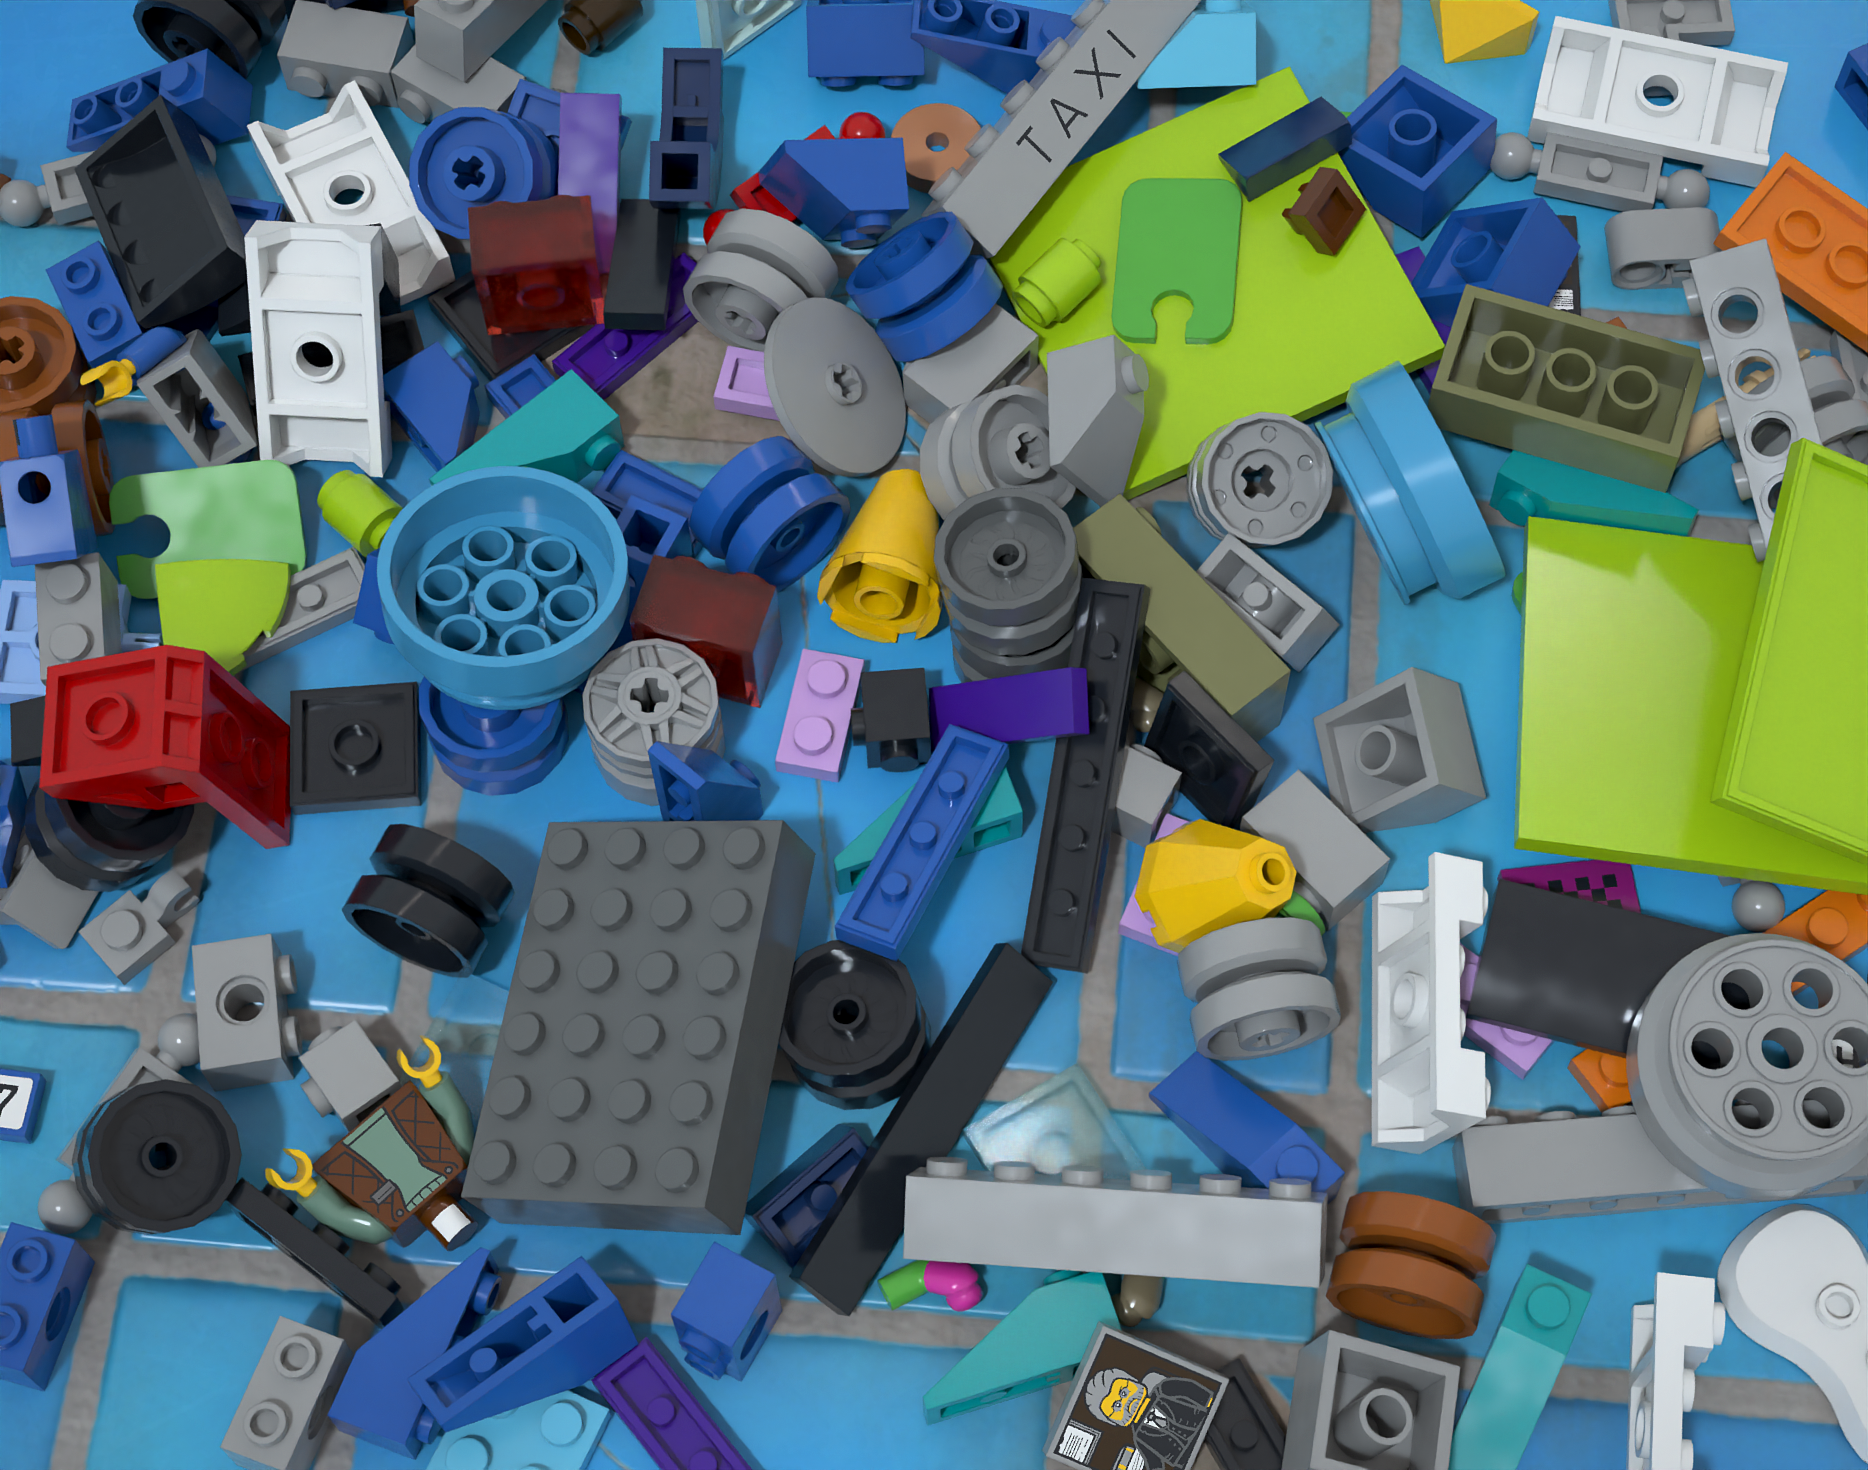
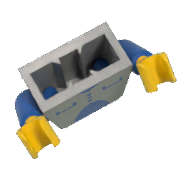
M165 326L155 327L117 355V361L111 360L83 373L81 376V385L96 379L102 383L104 397L95 403L96 406L100 407L128 395L132 390V379L137 380V386L198 468L245 462L252 453L253 448L257 446L248 397L242 386L199 329L184 336L181 331Z

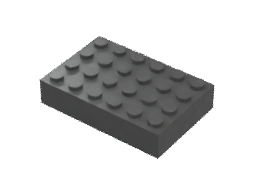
M783 820L549 822L461 1194L463 1199L503 1224L741 1235L816 855Z

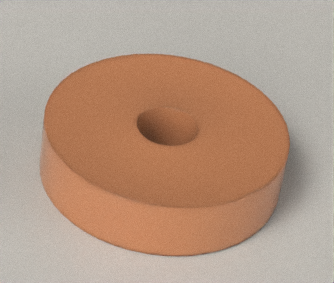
M932 103L916 107L899 119L892 131L891 138H903L908 186L917 191L928 193L933 184L948 169L954 167L958 170L970 156L964 150L965 146L981 129L972 115L957 106ZM933 146H942L946 149L942 151H932L929 148Z

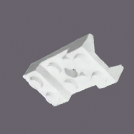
M1555 16L1527 138L1532 142L1544 144L1546 134L1550 132L1662 155L1667 158L1701 164V174L1704 177L1757 187L1762 181L1769 163L1768 145L1776 106L1787 73L1788 62ZM1652 86L1664 87L1671 92L1674 102L1667 106L1653 105L1647 101L1643 91Z
M355 80L343 86L327 114L286 131L259 121L247 125L255 152L277 195L281 196L294 222L344 225L382 224L399 262L400 305L441 289L455 281L449 254L433 225L418 210L409 186V180ZM359 189L364 192L361 199L353 204L341 205L334 202L335 197L343 190Z
M256 220L245 235L244 240L260 460H279L288 466L302 460L354 462L370 477H383L392 460L390 402L384 401L379 293L384 286L381 226ZM306 342H319L325 345L333 356V364L328 367H316L310 364L303 356L302 345Z
M1438 852L1428 856V887L1423 890L1378 892L1372 896V1146L1419 1155L1486 1119V1110L1491 1097L1490 1083L1485 1077V1052L1461 1048L1466 1018L1464 1011L1460 1008V977L1465 965V952L1460 945V939L1482 926L1487 912L1488 894L1483 887V862Z
M1657 1272L1654 1284V1304L1634 1305L1631 1308L1626 1470H1692L1693 1468L1692 1441L1682 1439L1683 1412H1690L1693 1406L1695 1394L1694 1371L1701 1362L1706 1363L1713 1345H1721L1725 1330V1306L1723 1303L1714 1302L1715 1279Z

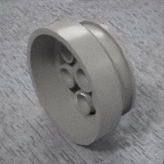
M1753 933L1725 937L1708 943L1685 956L1666 973L1646 997L1636 1015L1628 1040L1626 1074L1629 1093L1638 1119L1650 1140L1671 1164L1699 1184L1716 1192L1748 1200L1772 1201L1799 1197L1830 1184L1849 1171L1868 1155V984L1855 970L1824 949L1796 938L1777 934ZM1731 982L1741 986L1748 994L1750 1008L1741 1010L1729 1005L1722 995V983ZM1802 982L1809 985L1818 997V1009H1809L1800 1005L1792 995L1791 983ZM1832 1040L1845 1041L1855 1049L1859 1059L1858 1068H1849L1837 1061L1832 1052ZM1704 1041L1712 1045L1720 1056V1069L1712 1070L1701 1066L1693 1057L1691 1050L1692 1042ZM1762 1041H1775L1785 1048L1790 1060L1789 1069L1776 1068L1765 1059L1762 1053ZM1803 1099L1816 1100L1826 1108L1830 1117L1828 1129L1815 1127L1805 1118L1802 1109ZM1733 1100H1745L1757 1109L1760 1115L1759 1129L1745 1128L1736 1121L1732 1113Z

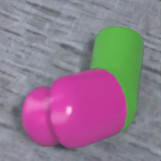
M915 1260L877 1280L882 1295L892 1311L928 1292L945 1295L948 1305L957 1312L973 1308L980 1302L983 1296L981 1286L976 1282L979 1274L969 1263Z

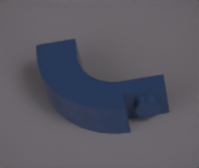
M663 47L659 141H650L649 202L654 209L714 210L717 205L724 135V116L722 113L724 54L722 48Z

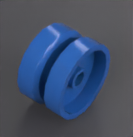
M458 107L437 116L418 136L409 159V186L418 210L436 229L457 239L482 242H513L534 233L551 215L558 198L559 161L551 141L534 123L511 113L485 107Z
M952 211L937 212L902 228L870 252L858 264L847 280L845 289L865 318L879 319L875 331L896 361L910 362L923 358L951 344L989 313L1000 298L1003 284L982 255H970L974 242Z
M776 436L763 439L744 449L718 471L704 487L693 506L689 527L693 536L713 557L725 560L728 573L748 594L763 597L777 593L795 583L820 562L834 546L844 530L851 507L848 497L828 477L815 473L812 461L792 440Z
M425 676L419 686V714L428 733L432 750L443 772L462 788L488 796L517 794L542 782L560 763L569 741L568 713L562 697L540 706L526 709L493 710L471 706L449 697L431 684Z

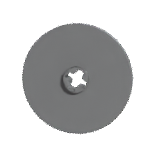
M813 297L801 300L784 309L772 323L764 349L766 385L773 408L784 430L794 444L811 461L831 473L846 477H859L882 468L889 463L898 451L906 423L904 391L896 365L888 349L865 319L840 302L827 298Z

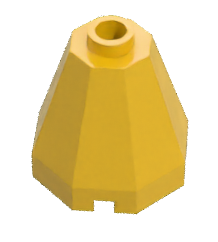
M1198 819L1185 823L1173 830L1174 832L1146 845L1134 895L1142 913L1149 911L1157 926L1150 928L1157 944L1180 953L1191 942L1212 931L1237 923L1274 918L1291 899L1297 872L1285 847L1255 835Z

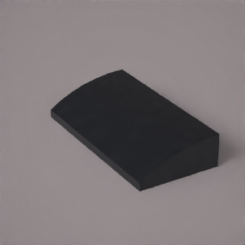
M161 94L74 168L135 319L145 329L165 324L197 311L223 297L247 280L245 236L191 117Z
M1499 879L1490 904L1466 1018L1626 1058L1628 1040L1636 1015L1646 997L1673 966L1694 950L1713 941L1730 937V935ZM1731 982L1722 983V995L1729 1005L1741 1010L1750 1008L1748 994L1741 986ZM1693 1041L1691 1050L1695 1060L1707 1069H1720L1721 1061L1717 1050L1707 1042Z

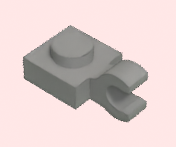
M172 869L153 884L147 898L142 903L129 890L78 932L125 985L176 943L165 928L192 910L200 899L178 872Z

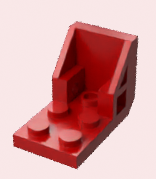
M162 645L48 666L39 788L53 798L154 810L207 802L265 849L289 846L291 818L290 726L210 655L201 650Z

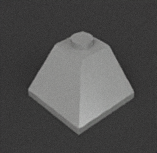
M1115 335L1047 353L1050 467L1102 507L1118 494L1123 496L1144 420V391L1149 387V375L1146 364L1139 354H1135Z

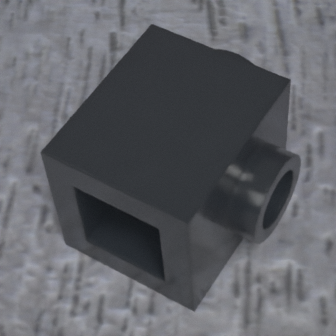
M924 668L861 672L863 707L850 709L853 746L866 745L868 768L881 767L888 772H906L916 768L919 764H927L931 757V741Z

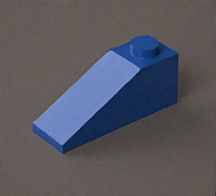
M656 741L648 749L663 821L758 820L763 815L760 794L761 784L753 772L741 762L732 760L728 764L712 750Z
M1199 1052L1193 1053L1149 1093V1098L1223 1174L1242 1178L1241 1187L1269 1189V1180L1301 1179L1311 1182V1192L1328 1193L1327 1205L1337 1197L1345 1172L1294 1121Z
M580 1256L410 1376L407 1381L446 1433L581 1386L639 1343L616 1296L587 1261Z

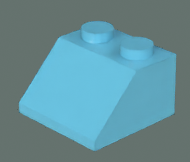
M1201 0L1136 80V87L1138 89L1256 85V12L1244 0Z

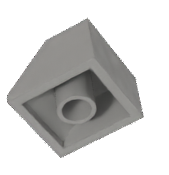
M1410 667L1313 718L1331 801L1363 833L1436 823L1486 799L1457 682Z

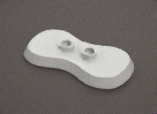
M1789 1204L1775 1208L1755 1219L1742 1230L1723 1254L1717 1274V1286L1721 1301L1731 1320L1746 1336L1757 1344L1796 1364L1810 1376L1827 1397L1846 1439L1859 1457L1868 1464V1252L1858 1236L1846 1223L1823 1209L1805 1204Z

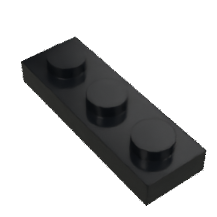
M243 1177L236 1183L225 1200L236 1216L376 1326L383 1329L405 1310L398 1297H396L402 1287L390 1275L372 1262L364 1270L356 1266L344 1256L350 1247L322 1223L318 1222L312 1231L293 1217L299 1209L298 1206L279 1189L267 1183L260 1191Z

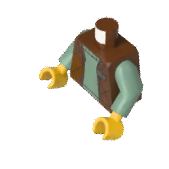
M420 1035L423 1043L428 1046L430 1051L429 1059L423 1066H409L407 1058L400 1048L397 1051L396 1057L399 1066L409 1076L420 1078L422 1083L419 1086V1090L409 1080L313 1164L306 1153L297 1149L283 1148L282 1150L291 1156L297 1164V1173L290 1181H283L280 1175L271 1168H266L265 1176L270 1185L278 1189L295 1190L298 1192L297 1202L338 1236L375 1245L391 1239L404 1248L411 1245L428 1230L447 1251H453L464 1244L478 1226V1222L459 1203L463 1199L461 1194L475 1139L471 1110L449 1073L446 1071L439 1072L438 1070L441 1064L439 1047L430 1038ZM312 1169H313L314 1173L316 1174L315 1177H311V1176H312Z

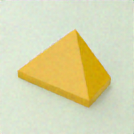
M1429 0L1445 64L1524 55L1531 47L1540 12L1520 0Z

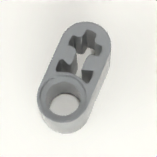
M1707 208L1631 210L1613 216L1606 222L1604 227L1611 280L1615 286L1621 289L1683 288L1682 281L1694 278L1690 260L1722 251L1713 244L1720 233L1718 216L1714 211Z

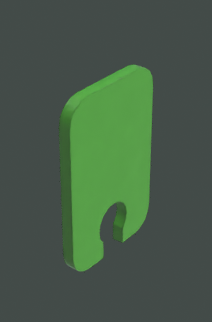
M1146 178L1137 180L1125 190L1122 198L1111 315L1113 328L1118 337L1131 343L1156 344L1157 324L1152 316L1154 307L1163 298L1174 295L1186 298L1194 308L1192 316L1186 322V344L1217 343L1225 339L1231 332L1234 319L1242 217L1241 193L1234 183L1224 179Z
M259 460L131 475L120 479L110 492L109 506L112 525L133 523L139 517L155 515L168 525L170 531V543L160 556L146 558L139 554L116 556L121 584L126 585L131 595L136 598H158L155 564L206 559L264 560L288 563L291 575L304 570L307 565V550L298 482L294 471L287 464L279 460Z

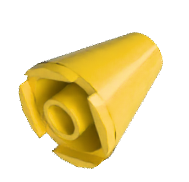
M912 469L892 470L879 478L821 573L817 593L820 605L825 600L832 609L830 619L838 627L859 638L881 643H896L898 634L916 631L915 639L926 636L938 624L943 608L941 584L934 564L935 538L939 531V513L928 500L920 472Z

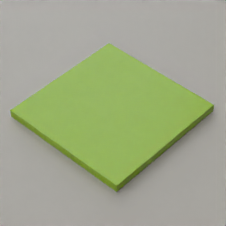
M1290 66L1256 81V85L1242 87L1067 166L996 255L988 258L997 277L1003 284V289L1018 320L1039 335L1038 360L1046 376L1047 353L1110 335H1115L1135 354H1139L1143 358L1148 370L1149 387L1144 391V420L1123 497L1127 501L1187 474L1188 465L1198 445L1217 428L1234 420L1258 412L1286 414L1302 422L1346 402L1352 383L1395 361H1399L1409 374L1442 358L1445 344L1338 152L1248 202L1239 189L1242 200V217L1234 319L1231 332L1225 339L1213 344H1186V322L1192 316L1194 308L1189 300L1176 295L1163 298L1154 307L1152 316L1157 324L1156 344L1126 342L1118 337L1114 331L1111 315L1122 198L1125 190L1130 184L1146 178L1224 179L1237 186L1219 160L1218 154L1310 103ZM1319 167L1338 169L1366 208L1335 256L1317 253L1303 234L1296 233L1282 216L1284 209L1292 208L1301 195L1298 191L1300 186L1304 183H1309ZM1059 238L1067 239L1072 243L1076 239H1080L1091 247L1099 257L1101 266L1097 270L1102 281L1060 322L1053 320L1045 328L1040 327L1024 314L1013 299L1012 292L1020 285L1018 278Z
M1801 438L1790 445L1710 803L1868 866V465L1806 438Z
M1528 516L1524 527L1514 849L1868 895L1867 865L1710 803L1764 561L1757 562L1752 545Z

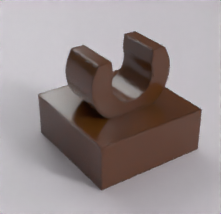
M1319 167L1310 182L1300 186L1298 191L1301 195L1292 208L1284 209L1282 216L1296 233L1303 234L1317 253L1335 256L1366 208L1338 169Z

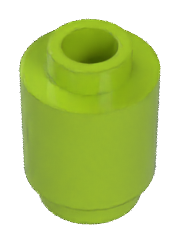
M1059 238L1018 278L1020 285L1012 292L1013 299L1024 314L1040 327L1045 328L1053 320L1060 322L1101 283V276L1097 270L1101 266V261L1091 247L1082 240L1076 239L1072 243L1067 239Z
M343 470L331 476L322 486L317 498V504L322 510L325 522L364 557H367L368 553L380 548L388 528L403 509L368 476L355 474L351 470Z

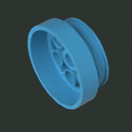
M1395 361L1352 383L1346 398L1349 414L1325 426L1320 421L1315 423L1314 426L1320 440L1326 446L1330 462L1366 535L1404 605L1411 602L1410 595L1434 583L1442 594L1461 599L1505 577L1506 573L1502 560L1477 503L1432 414L1403 365L1399 361Z
M520 466L486 467L466 471L434 484L413 498L396 516L384 536L377 560V581L383 617L388 633L396 648L438 690L449 697L475 707L493 710L526 709L540 706L566 695L582 684L589 677L590 672L603 659L605 653L619 635L627 616L630 595L628 556L625 540L616 519L595 495L581 485L563 476L540 469Z

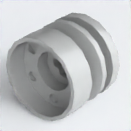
M1258 412L1217 428L1198 445L1188 465L1186 494L1193 516L1210 536L1222 541L1229 533L1248 548L1258 549L1298 538L1320 520L1331 498L1333 468L1326 446L1308 425L1286 414ZM1259 470L1263 474L1259 485L1265 492L1264 494L1257 493L1247 497L1243 492L1247 486V481L1241 474H1249Z
M659 638L631 641L607 653L590 672L582 696L584 720L591 740L595 763L607 785L627 800L650 806L659 805L648 755V749L656 741L712 750L723 759L726 748L716 679L704 659L685 645ZM651 706H655L654 712H650Z

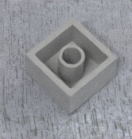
M1328 1330L1298 1352L1281 1470H1448L1460 1366Z

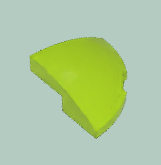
M206 559L155 564L164 645L205 651L234 676L247 666L243 653L252 647L260 634L264 631L266 638H272L280 625L290 593L291 569L288 563L250 559Z

